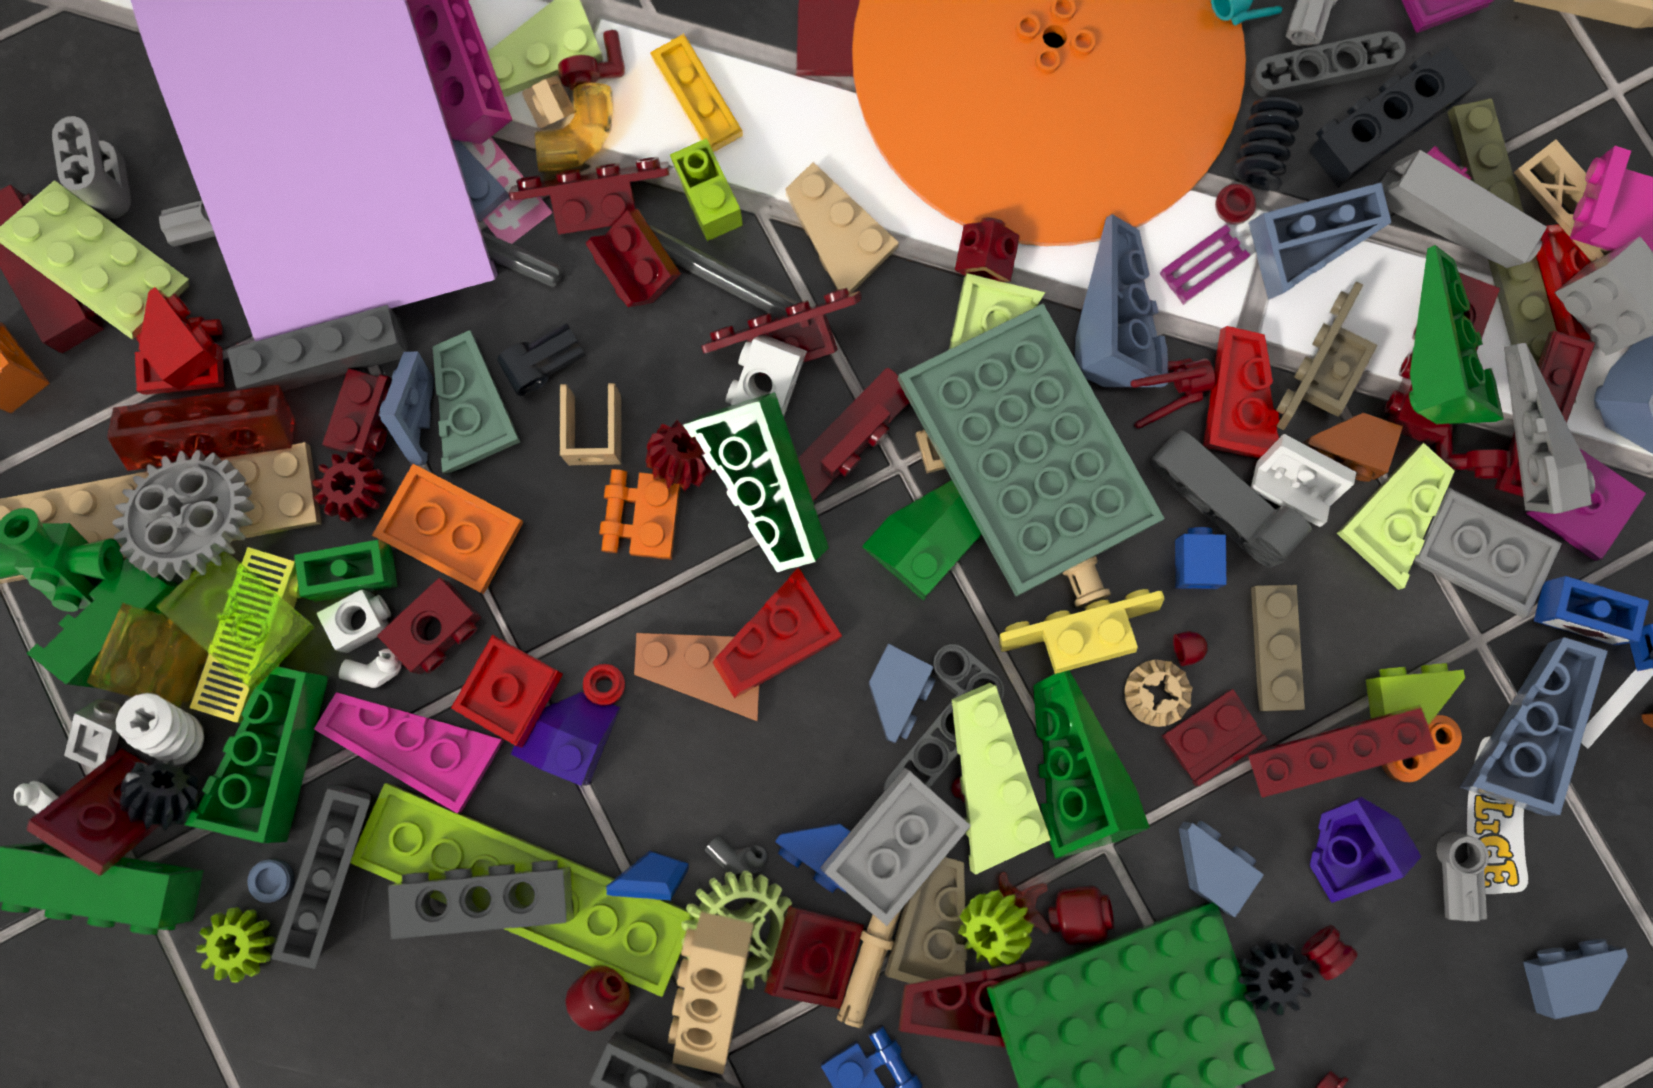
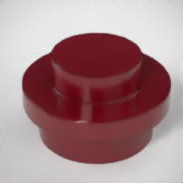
M1231 184L1224 187L1215 199V210L1218 216L1229 224L1246 222L1256 209V199L1253 192L1247 186L1241 184Z

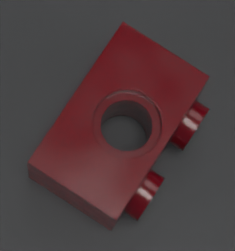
M439 577L386 626L377 637L410 672L421 675L426 671L429 674L446 660L447 656L444 653L456 642L459 645L464 643L477 631L478 627L475 624L482 617L448 581ZM438 619L441 623V632L437 638L428 640L425 636V627L429 621Z

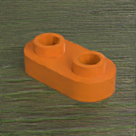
M1436 715L1428 725L1436 751L1412 757L1413 765L1409 769L1403 765L1402 760L1382 765L1384 772L1391 779L1398 782H1414L1421 779L1458 750L1462 740L1458 724L1450 717ZM1439 728L1446 734V739L1442 744L1435 737L1436 731Z

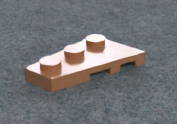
M636 633L634 675L758 721L760 685L734 699L713 665L716 656L734 637Z

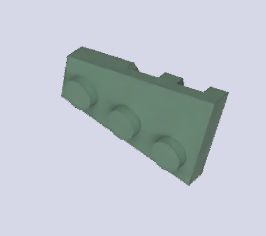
M469 330L433 346L436 395L439 400L440 421H438L439 436L442 439L443 458H441L442 473L448 475L520 443V438L474 334Z

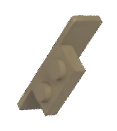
M1356 281L1349 294L1342 290L1329 311V313L1336 316L1331 326L1323 323L1312 343L1313 346L1319 349L1313 359L1305 356L1294 378L1301 381L1295 392L1287 389L1276 409L1277 412L1283 414L1276 427L1282 430L1286 428L1302 399L1337 417L1343 412L1378 346L1341 327L1363 284Z

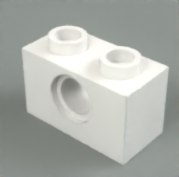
M764 334L755 337L752 343L746 341L738 362L744 368L739 381L735 379L732 381L726 396V403L735 405L775 392L784 416L807 351ZM757 372H763L771 378V391L765 392L756 386L754 378Z

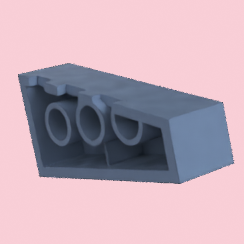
M1565 637L1548 643L1460 788L1544 816L1561 815L1607 651Z

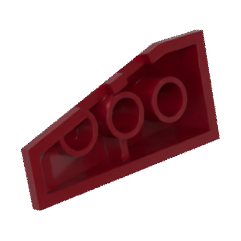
M1035 960L906 984L904 986L899 1031L1006 1048L987 987L1052 962Z

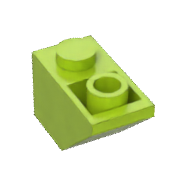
M707 138L670 154L690 207L706 241L743 226L740 207Z
M1447 663L1422 665V674L1406 675L1405 667L1380 669L1379 678L1366 680L1371 718L1420 705L1429 725L1465 679L1464 670L1448 671Z

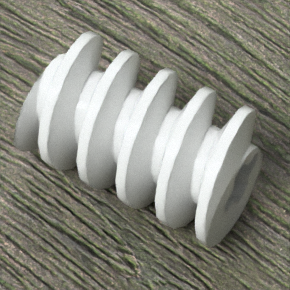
M144 693L135 695L124 703L116 718V732L125 738L129 745L164 763H168L173 758L175 766L186 764L197 756L203 745L204 731L199 720L155 694Z

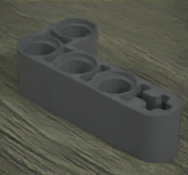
M1177 430L1150 459L1151 466L1161 477L1252 558L1268 568L1283 563L1312 530L1308 521L1292 508L1281 506L1275 510L1200 442L1183 430Z
M949 644L943 646L934 655L931 663L933 675L955 694L952 699L972 691L973 685L979 680H985L996 685L1000 699L1002 700L1004 697V686L1000 678L965 648ZM952 653L961 659L962 670L958 675L950 676L941 670L940 659L944 654ZM952 699L886 777L883 784V792L902 772L908 761L911 762L916 771L928 776L924 784L930 788L958 754L956 736L949 733L945 725L947 716L953 712ZM925 744L935 745L941 753L939 764L931 769L922 766L918 759V752Z

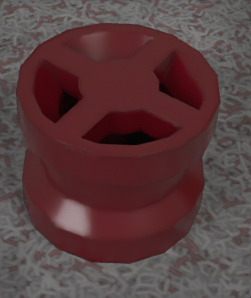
M1329 925L1319 930L1301 949L1302 955H1305L1309 961H1314L1318 965V973L1324 980H1332L1342 974L1353 964L1358 956V952L1351 945H1346L1341 941L1340 932L1334 925Z

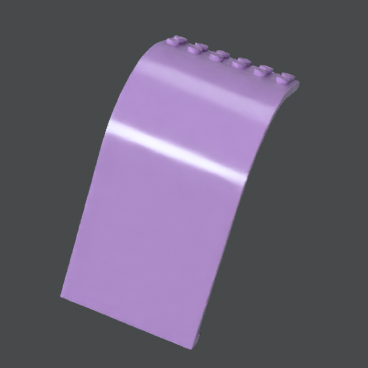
M131 0L146 52L255 342L388 305L390 308L496 279L498 272L494 260H490L407 0Z

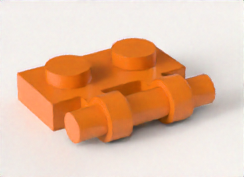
M616 469L611 470L610 485H605L604 498L608 500L605 521H601L599 534L603 536L601 551L617 553L619 538L631 539L629 551L631 556L672 560L681 486L674 483L668 489L666 479L654 480L653 474L639 473L637 489L626 487L628 472ZM624 502L635 503L633 525L621 523Z

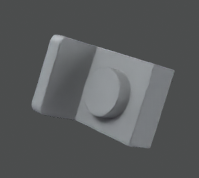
M97 699L74 713L64 756L92 769H96L114 755L120 735L116 732V718L121 706L111 700Z

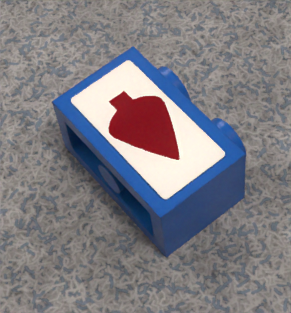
M1564 576L1544 582L1534 622L1614 646L1640 641L1649 601Z

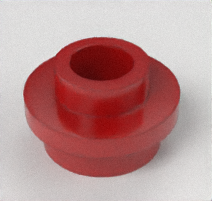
M599 664L592 667L586 673L583 679V690L588 700L599 706H608L617 702L623 695L625 680L621 671L615 666ZM601 680H609L612 683V687L607 692H600L597 690V684Z

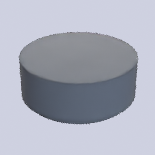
M280 859L264 860L257 863L251 869L247 881L248 889L251 895L260 902H276L287 897L292 891L295 876L292 868L285 861Z

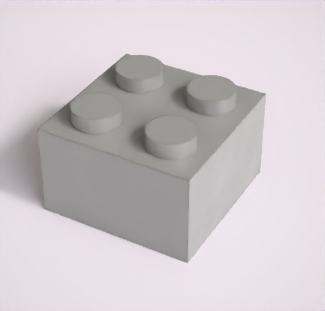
M1641 237L1586 265L1555 292L1563 302L1566 310L1577 319L1590 335L1591 340L1606 356L1653 336V252Z

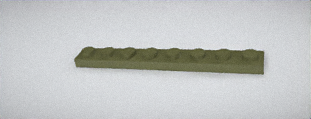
M1487 99L1453 106L1449 110L1448 116L1462 167L1468 169L1466 174L1471 177V181L1524 213L1493 100ZM1535 256L1528 263L1509 268L1488 259L1494 284L1500 288L1498 299L1511 345L1526 343L1538 366L1549 332L1557 330L1537 258Z

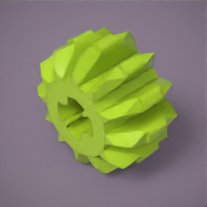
M999 889L988 894H978L971 899V903L962 910L959 916L963 924L957 933L968 939L964 949H974L977 952V962L988 959L992 968L1001 966L1003 963L1006 965L1015 963L1021 957V954L1030 947L1032 942L1028 934L1032 932L1035 924L1024 919L1028 908L1018 909L1015 906V895L1004 898Z
M233 907L228 909L226 915L222 913L214 914L211 917L212 927H203L199 931L200 935L207 940V943L198 945L195 951L198 953L206 952L208 956L203 961L201 968L206 970L215 966L214 979L222 980L229 976L233 983L242 981L245 974L250 977L259 974L261 971L259 963L268 962L272 957L264 949V946L273 944L275 938L273 936L264 937L263 931L268 928L270 922L263 920L256 923L257 911L253 909L247 910L242 914L239 907ZM233 937H237L235 943L231 942ZM236 946L240 947V951L235 953Z

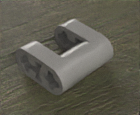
M67 116L60 119L52 130V141L60 183L102 216L109 219L123 216L131 205V195L123 155L110 143L99 141L96 131L81 118ZM79 131L83 135L76 137V149L68 140L74 139V132ZM104 154L110 157V159L104 161L105 171H103L102 155Z

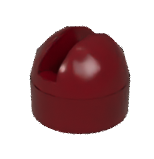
M1186 631L1174 634L1173 636L1175 655L1181 666L1196 664L1204 659L1208 652V644L1202 635Z

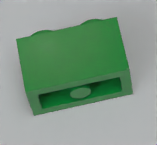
M381 540L294 555L299 594L303 598L317 602L350 596L361 589L372 592L398 587L392 547Z

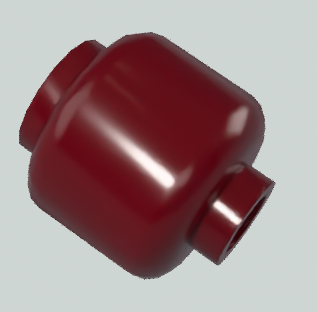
M1095 886L1060 890L1056 898V906H1049V919L1052 931L1061 932L1063 940L1069 945L1102 942L1107 938L1108 930L1114 929V915L1110 897L1108 894L1102 895L1100 889Z
M596 965L586 970L568 989L565 1000L567 1012L579 1027L588 1031H601L610 1026L625 1012L630 1002V991L627 982L615 969L606 965Z

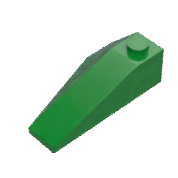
M1070 670L1053 674L1033 685L1036 733L1043 743L1044 764H1039V778H1045L1046 803H1041L1042 817L1051 839L1049 841L1055 859L1112 844L1149 829L1150 826L1137 789Z

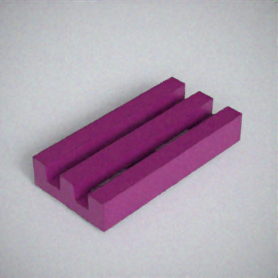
M1227 225L1218 229L1163 268L1159 273L1183 305L1244 263L1251 256L1246 249L1243 251L1239 247L1240 241L1236 237L1232 238L1229 234L1231 230ZM1222 241L1224 245L1183 275L1177 279L1172 275L1217 242ZM1229 252L1233 255V259L1188 291L1182 288L1185 283Z

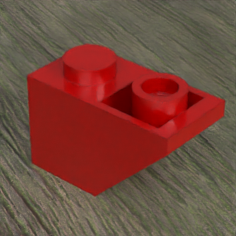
M154 287L148 292L138 349L164 382L181 390L219 361L210 349L215 343L200 325L193 327L186 318L191 314L190 310L176 294H172L169 297Z

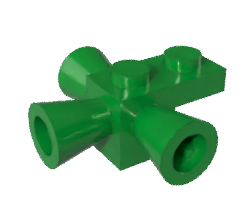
M29 508L15 509L0 520V579L23 575L32 587L41 591L52 601L54 607L63 611L75 612L78 609L88 607L95 600L89 595L95 587L83 575L109 581L115 580L122 570L123 554L119 551L121 548L120 544L113 538L89 543L70 523H41L36 512Z

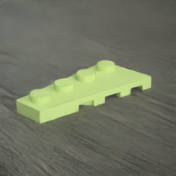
M991 683L952 699L957 753L960 754L962 776H960L961 792L965 796L967 815L964 820L971 825L966 831V835L969 837L971 855H968L970 871L975 875L1051 840L996 685Z

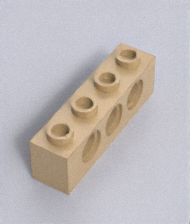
M701 912L696 930L687 929L681 955L689 957V960H682L677 980V986L684 987V989L678 988L672 1015L680 1016V1018L673 1017L668 1037V1043L675 1045L672 1063L724 1074L754 923Z

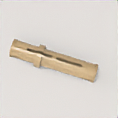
M901 910L888 926L872 914L867 930H862L860 939L863 943L843 1004L837 1015L839 1021L844 1022L846 1020L845 1024L863 1028L867 1010L887 951L892 950L895 943L892 940V936Z

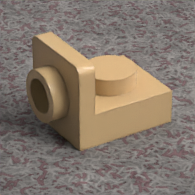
M558 75L540 81L522 93L539 128H543L575 113Z

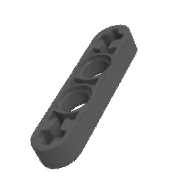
M1382 31L1269 56L1262 59L1254 69L1250 78L1251 87L1261 97H1279L1386 73L1393 70L1404 57L1406 51L1405 42L1397 33ZM1381 45L1384 51L1392 52V55L1388 59L1385 53H1379L1375 55L1372 54L1376 53V51L1379 49ZM1341 52L1352 54L1356 59V67L1346 69L1340 66L1337 61V54ZM1368 55H1372L1371 58H1370V59L1368 60V62H1367V59H1368L1367 56H1368ZM1309 60L1316 64L1319 72L1318 76H1304L1299 70V62ZM1289 66V68H1288V74H1284V72L1286 71L1287 67ZM1266 71H1269L1271 76L1281 75L1275 84H1272L1270 79H1263Z

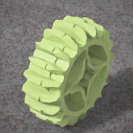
M743 871L739 882H737L732 872H726L725 885L723 886L717 879H710L709 884L713 891L708 895L702 889L696 891L697 897L702 902L699 906L695 904L687 905L686 910L695 918L682 921L681 927L685 931L688 928L696 930L701 912L754 923L751 936L752 941L749 947V951L753 952L754 955L747 959L743 982L748 989H753L755 976L758 975L766 983L769 975L767 970L772 965L787 914L786 911L792 905L791 900L787 896L780 897L782 888L776 883L768 886V878L762 874L753 881L752 874L749 871ZM735 899H755L752 904L747 902L739 910L734 911L724 907L725 904ZM769 912L770 931L766 942L763 943L759 932L762 924L766 921L764 915Z

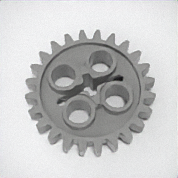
M196 450L191 459L183 451H179L177 460L174 463L167 456H163L162 467L158 470L150 464L147 465L149 476L145 479L140 476H134L133 479L138 487L135 490L124 489L122 493L129 498L128 503L118 504L115 507L124 515L112 522L120 530V532L114 535V539L122 545L119 551L140 571L144 570L153 578L160 574L167 581H171L176 573L184 580H188L192 568H195L200 574L204 575L206 574V563L210 560L217 566L222 565L219 554L223 551L229 554L235 553L230 543L233 539L245 540L246 537L239 531L240 526L252 524V520L245 512L254 509V505L248 499L253 493L245 484L247 481L245 477L227 459L222 461L215 453H211L206 458L200 450Z

